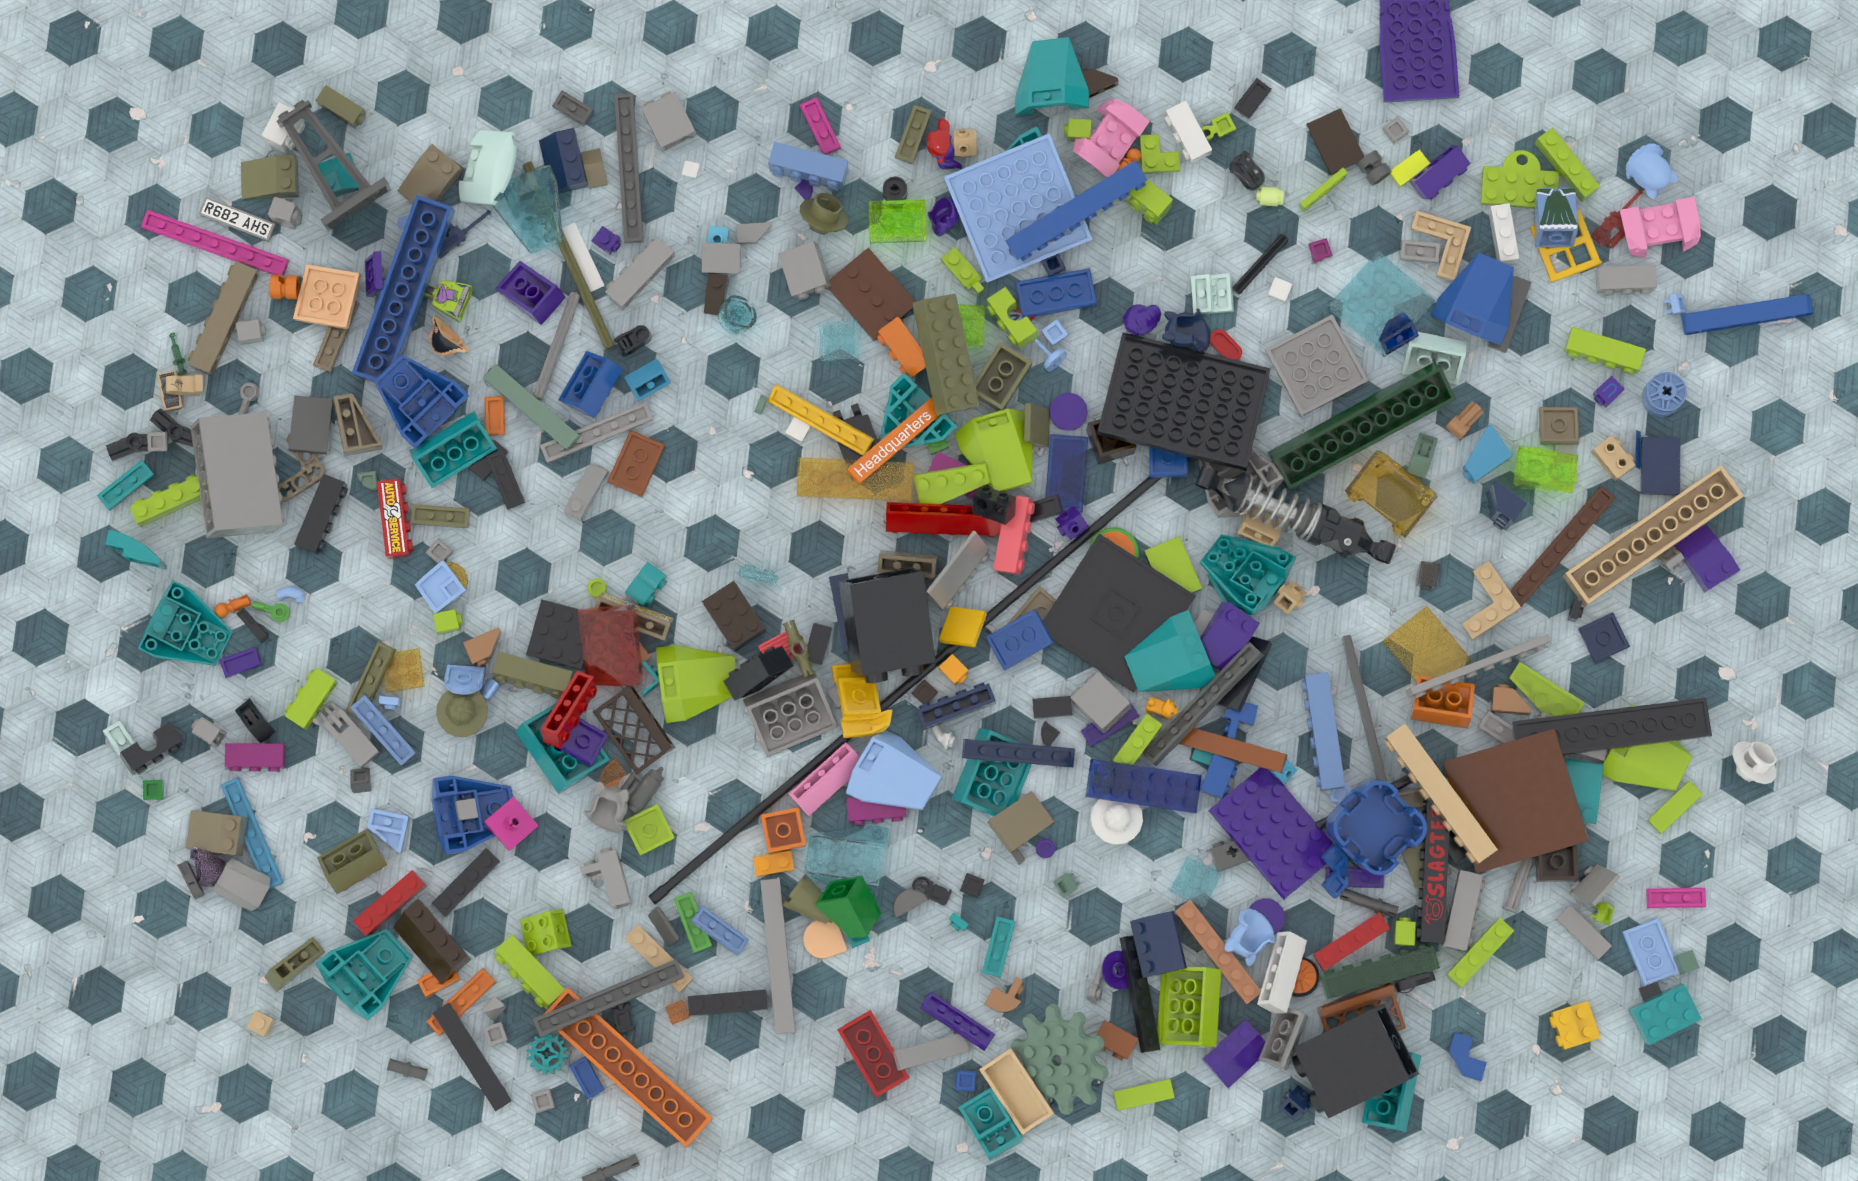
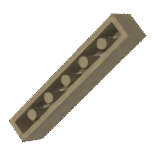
M235 261L234 265L230 266L227 274L229 277L226 282L222 283L220 287L221 294L212 305L213 312L210 317L206 318L204 322L205 329L197 337L195 351L192 350L188 357L189 365L192 368L210 376H213L259 276V272L256 269Z

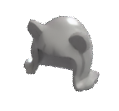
M599 781L595 787L596 794L591 801L590 810H584L583 813L591 822L601 828L614 832L625 830L627 823L623 822V819L628 809L629 790H622L615 786L605 787Z

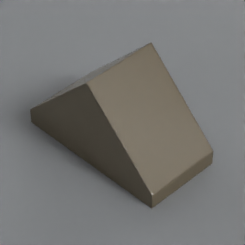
M600 148L581 152L589 189L608 185Z

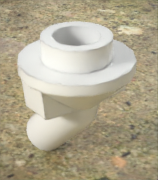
M938 725L932 728L937 740L942 743L945 750L954 746L956 737L953 736V732L943 734Z

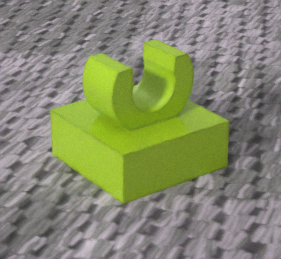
M1600 902V905L1596 904L1594 908L1598 909V913L1596 915L1590 914V917L1601 924L1610 926L1615 907L1604 902Z

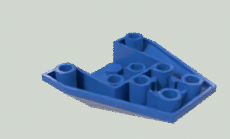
M1479 252L1438 297L1431 315L1476 337L1501 345L1509 328L1514 267Z

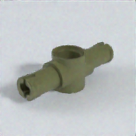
M795 620L789 621L791 628L788 622L783 623L789 638L787 641L790 646V652L795 662H798L803 678L808 676L806 670H808L809 675L815 674L808 658L810 655L807 644L804 642L802 635L799 634ZM796 643L803 644V653L796 654L793 647Z

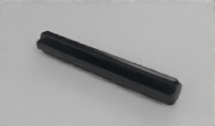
M1280 234L1233 286V290L1241 294L1285 246L1289 239L1285 235Z

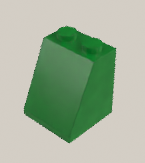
M863 876L830 881L816 902V906L850 938H864L868 936L881 915V911Z

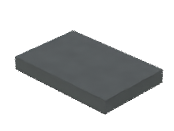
M294 395L289 451L327 455L333 399Z

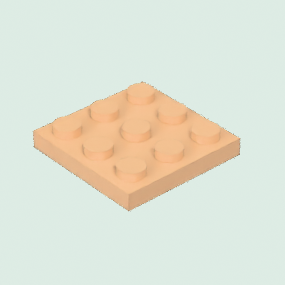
M306 264L293 319L295 321L349 329L362 275L355 272Z

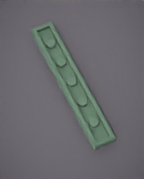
M497 364L483 377L488 384L567 451L580 438L579 434Z

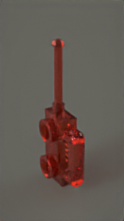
M1639 189L1622 209H1627L1643 194V191ZM1611 211L1609 213L1610 216L1606 217L1605 221L1592 233L1591 237L1601 246L1605 244L1608 248L1612 249L1625 236L1620 211ZM1614 228L1619 229V232L1610 239L1608 234Z

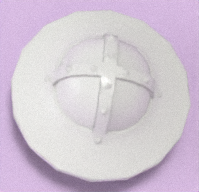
M1742 741L1733 747L1732 756L1736 764V773L1748 782L1755 781L1761 784L1773 782L1776 778L1774 764L1777 762V757H1775L1769 745L1762 742L1750 743Z
M1109 793L1100 798L1094 805L1091 814L1092 827L1096 835L1104 842L1114 845L1125 844L1134 839L1140 832L1143 823L1142 810L1138 803L1129 795Z

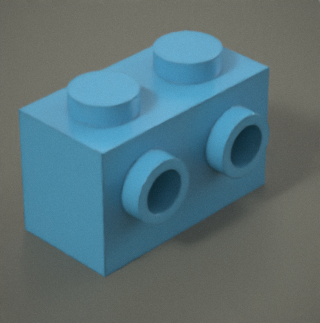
M658 359L649 362L624 377L638 402L671 383Z

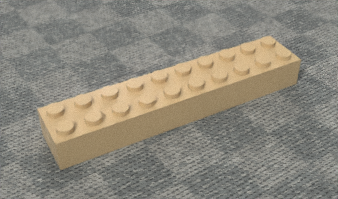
M1721 465L1567 571L1562 577L1578 599L1582 601L1583 606L1586 607L1738 502L1744 495Z

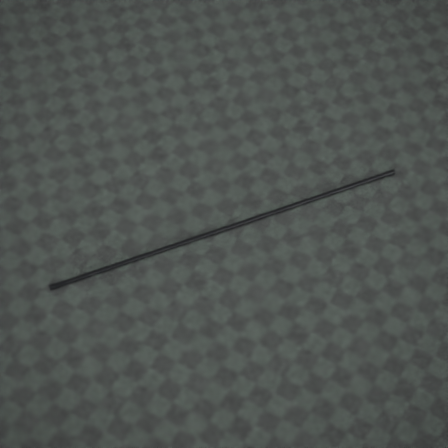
M1149 476L989 610L982 629L1161 478H1150ZM949 644L935 656L936 662L924 665L925 673L911 676L880 702L881 712L888 709L950 655L956 652L961 645ZM843 734L666 883L653 891L648 896L655 905L661 901L673 888L852 738H843Z

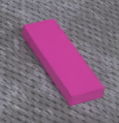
M817 97L801 104L800 108L822 153L828 155L841 149Z
M1705 888L1646 889L1647 908H1705L1706 890Z

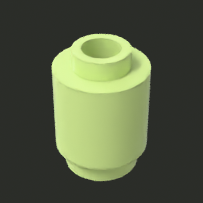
M1261 186V190H1257L1256 201H1259V205L1275 207L1283 205L1284 190Z

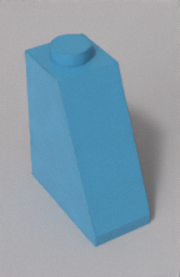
M1491 424L1485 429L1462 468L1468 482L1472 481L1473 484L1513 456Z

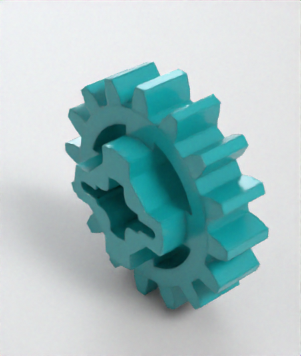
M551 1033L548 1037L544 1036L540 1039L535 1036L536 1042H529L532 1049L526 1050V1052L531 1053L527 1060L533 1061L530 1064L531 1067L537 1066L536 1072L542 1069L544 1075L547 1074L548 1070H550L551 1074H554V1069L561 1071L560 1065L567 1064L563 1060L564 1058H569V1055L565 1054V1051L569 1050V1048L563 1047L565 1040L558 1041L559 1035L553 1038ZM546 1041L542 1048L537 1049L541 1042ZM553 1042L559 1046L560 1052L554 1049ZM550 1048L549 1051L553 1052L556 1055L549 1056L548 1059H546L545 1055L539 1053L547 1051V1049ZM535 1055L542 1059V1065L537 1062ZM554 1059H559L555 1065L550 1066Z

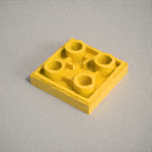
M950 607L938 640L940 643L975 647L987 613L982 610Z

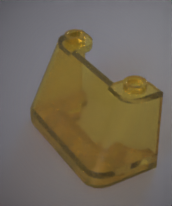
M1379 450L1369 458L1345 490L1348 498L1352 501H1365L1392 522L1393 532L1397 536H1403L1404 538L1408 536L1438 497L1431 488Z

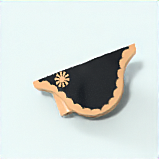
M437 316L432 318L433 329L428 334L435 353L441 356H448L456 352L467 353L469 351L462 339Z

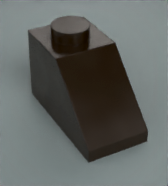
M1095 69L1082 70L1089 89V99L1118 86L1119 80L1115 76Z
M709 273L704 314L723 317L729 283L728 275Z

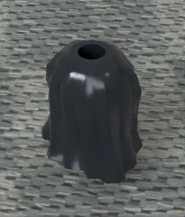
M1243 151L1230 163V173L1234 174L1247 190L1254 191L1265 182L1264 172L1247 151Z

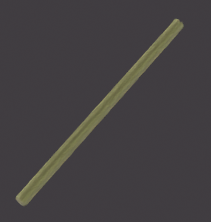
M531 161L523 164V168L603 346L606 350L614 347L612 338Z

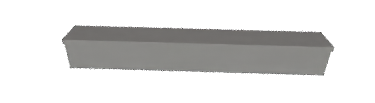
M779 877L777 879L760 880L775 1033L794 1034L796 1030L784 910L782 906L781 880Z

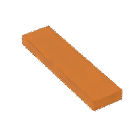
M482 968L444 1005L450 1002L457 1015L461 1017L496 981ZM432 1015L426 1022L441 1036L444 1030L435 1016Z

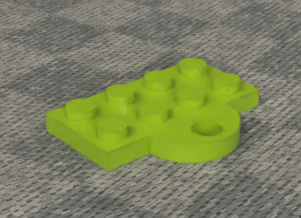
M1519 150L1512 152L1506 157L1502 167L1483 166L1480 205L1494 206L1510 203V207L1535 209L1537 189L1544 187L1558 189L1559 172L1540 170L1538 159L1528 151ZM1524 156L1527 163L1525 165L1518 164L1517 157Z

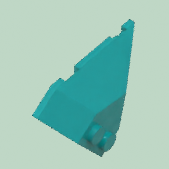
M904 372L890 386L880 441L930 399ZM942 414L903 448L945 440L958 426L947 414Z

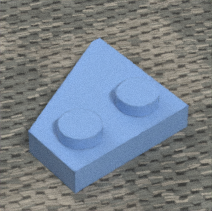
M371 809L367 828L398 853H402L410 817Z

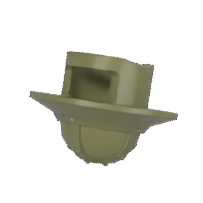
M817 194L815 198L804 200L800 205L802 218L809 224V229L816 233L825 235L829 232H839L848 225V217L843 210L841 202L831 194Z
M448 690L441 696L437 704L436 716L439 725L445 732L455 737H468L476 734L487 720L488 706L485 698L479 691L460 695Z

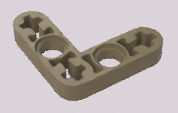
M289 434L288 437H287V443H288V445H289L290 434ZM293 452L304 469L278 485V492L282 493L281 489L283 488L285 490L291 488L288 485L290 483L296 490L294 493L292 489L289 490L287 497L282 495V502L290 501L318 483L323 474H326L323 465L315 453H311L309 461H302L301 455L303 452ZM314 468H321V470L319 471L320 475L311 476L310 478L312 479V481L309 482V479L304 474L308 473V475L310 476L314 473ZM302 477L305 479L303 487H296L295 481L297 478Z

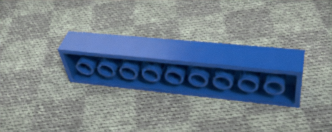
M416 195L352 370L354 376L375 383L374 381L400 355L404 354L424 299L425 291L429 285L455 213L453 207Z

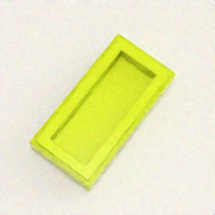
M1419 149L1394 167L1390 175L1398 186L1402 187L1430 162Z

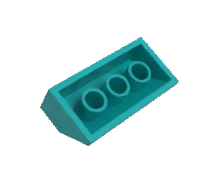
M473 411L425 440L416 449L412 448L409 451L413 461L431 488L493 452L497 447L476 412Z
M1409 1052L1419 1071L1421 1055ZM1417 1076L1366 1100L1362 1123L1406 1132Z

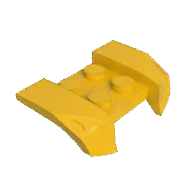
M850 664L832 665L834 684H837L842 711V719L840 721L843 738L867 737L884 732L890 726L892 710L881 712L876 683H865V676L851 672Z

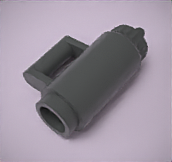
M663 767L655 771L651 769L643 778L632 772L620 788L622 790H629L637 779L640 781L629 795L628 808L635 814H638L639 811L642 812L660 788L664 777H662Z

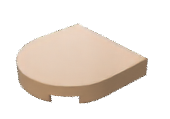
M814 921L806 928L803 936L804 946L812 956L825 959L847 951L840 928L834 922H827L825 925Z

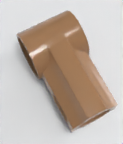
M1472 401L1459 415H1456L1447 424L1446 428L1460 440L1484 412L1479 405Z

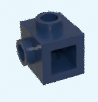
M1297 1085L1293 1091L1289 1089L1284 1094L1283 1098L1285 1100L1279 1109L1294 1121L1300 1113L1304 1115L1311 1107L1308 1104L1311 1101L1310 1095Z

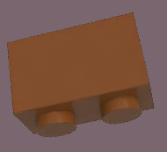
M1105 1020L1096 1034L1104 1040V1047L1101 1050L1104 1052L1106 1049L1113 1052L1112 1056L1120 1061L1123 1059L1128 1060L1138 1041L1137 1037Z

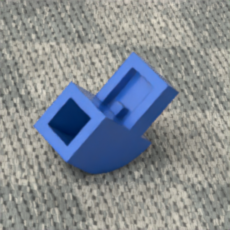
M1245 703L1241 712L1228 709L1223 719L1230 721V723H1226L1224 734L1228 738L1235 739L1238 723L1253 726L1258 705Z

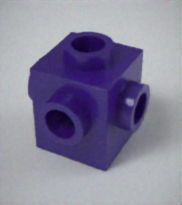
M1074 506L1063 511L1055 518L1059 525L1056 527L1062 536L1066 535L1070 540L1078 537L1081 532L1089 527Z

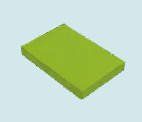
M1180 536L1144 551L1150 566L1191 593L1202 589Z

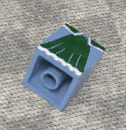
M1548 187L1537 189L1535 195V247H1573L1578 231L1575 189L1567 187L1560 189H1550Z

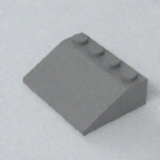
M972 531L926 591L927 600L941 611L944 608L949 609L955 601L952 599L956 593L960 595L967 586L964 584L967 578L972 579L978 571L976 569L979 563L984 564L990 556L987 553L989 547L975 531Z
M808 672L807 677L803 678V675L743 699L766 757L837 728L816 673L809 675Z

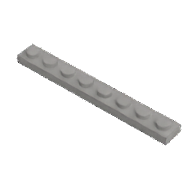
M1548 634L1412 686L1406 690L1408 698L1415 696L1417 699L1426 695L1425 691L1430 689L1435 692L1444 688L1443 684L1448 682L1450 685L1460 682L1461 677L1466 676L1468 679L1478 675L1477 671L1479 670L1489 671L1495 668L1494 664L1501 663V665L1511 662V658L1518 656V659L1529 655L1528 651L1535 649V652L1546 648L1545 645L1551 640Z

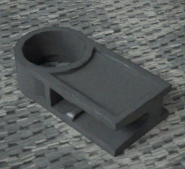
M185 860L183 863L178 864L177 866L194 899L197 900L204 896V891L190 863Z

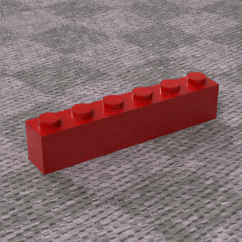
M887 502L886 532L969 536L972 531H975L979 536L994 537L1000 535L1001 523L973 514L972 505Z

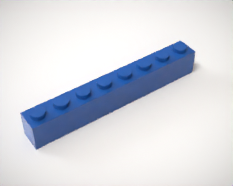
M1135 160L1005 240L1016 260L1021 258L1024 261L1032 256L1031 251L1036 248L1038 251L1048 246L1047 242L1054 239L1057 241L1065 236L1063 232L1070 228L1073 231L1081 226L1079 222L1086 218L1089 221L1097 216L1096 211L1101 208L1105 211L1112 207V202L1117 198L1121 201L1130 196L1128 193L1130 190L1135 188L1138 191L1146 186L1145 181L1148 179Z

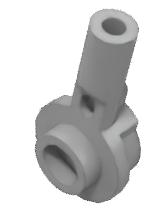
M245 383L241 387L240 395L243 401L238 414H246L250 402L258 398L259 388L254 383Z
M1098 965L1095 979L1092 980L1088 989L1087 1000H1090L1092 1003H1096L1097 1000L1100 1001L1102 997V989H1100V983L1103 979L1102 965Z

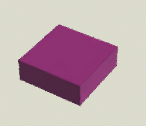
M1327 238L1308 244L1314 263L1333 256Z

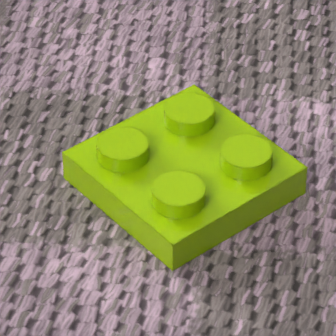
M658 804L623 821L627 823V830L640 856L675 839Z

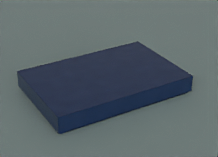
M1641 437L1640 494H1680V438Z

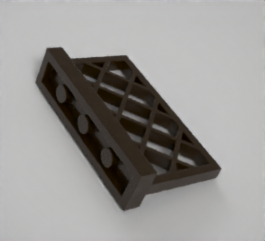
M627 685L622 691L593 711L636 774H639L663 755L676 748L632 685ZM621 696H624L627 701L626 709L616 708L617 699ZM605 708L612 709L611 720L603 719L600 712ZM615 710L625 711L624 723L614 721ZM629 712L636 713L638 716L637 725L627 723ZM613 723L623 725L621 736L614 735L612 732ZM626 725L636 727L635 738L625 737ZM639 728L647 729L649 732L648 741L638 739ZM624 739L634 740L632 752L625 751L623 748ZM637 741L647 743L645 754L636 752ZM650 743L657 744L661 749V752L656 756L649 755ZM635 755L645 756L644 764L639 768L634 763Z

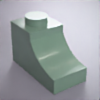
M1419 433L1407 469L1408 473L1422 478L1426 477L1438 438Z

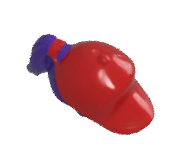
M941 118L938 121L937 130L927 135V149L937 159L938 166L941 169L962 170V165L953 160L955 150L951 142L952 136L949 134L950 124L946 119Z

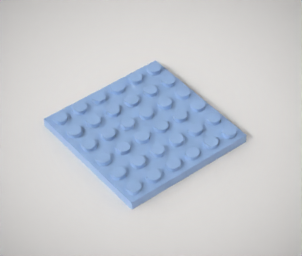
M1050 133L944 177L987 283L1093 240L1085 219L1079 222L1081 226L1073 231L1070 228L1063 232L1065 236L1057 241L1054 239L1047 242L1048 246L1038 251L1036 248L1031 251L1032 256L1024 261L1021 258L1016 260L1005 240L1075 198Z

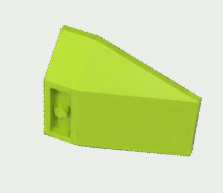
M1007 408L973 418L954 433L960 452L971 465L988 464L991 482L988 483V486L992 489L1004 492L1032 483L1033 444L1024 441V411Z
M678 645L656 648L666 724L686 721L732 698L723 681L729 677L728 673L737 669L734 655Z
M1678 741L1610 749L1605 760L1602 762V776L1614 782L1676 791L1693 756Z

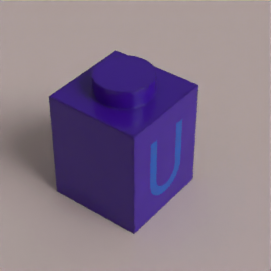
M1611 376L1593 393L1594 400L1598 405L1606 408L1625 389Z

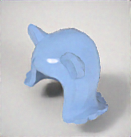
M1650 143L1637 149L1629 158L1626 164V178L1630 179L1633 177L1636 183L1646 190L1648 197L1655 199L1657 191L1665 188L1669 183L1674 184L1678 182V178L1674 171L1671 170L1668 162L1661 157L1663 150L1660 146Z
M1248 908L1240 912L1238 917L1240 923L1232 930L1224 950L1227 952L1233 951L1236 955L1244 957L1246 964L1250 966L1255 962L1256 954L1261 952L1268 942L1275 943L1273 928L1266 917L1258 913V911Z

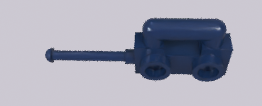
M487 210L486 213L463 230H460L457 225L454 227L451 223L448 230L451 235L445 239L439 258H443L456 246H460L462 241L465 242L467 238L465 235L468 231L490 215L491 211Z

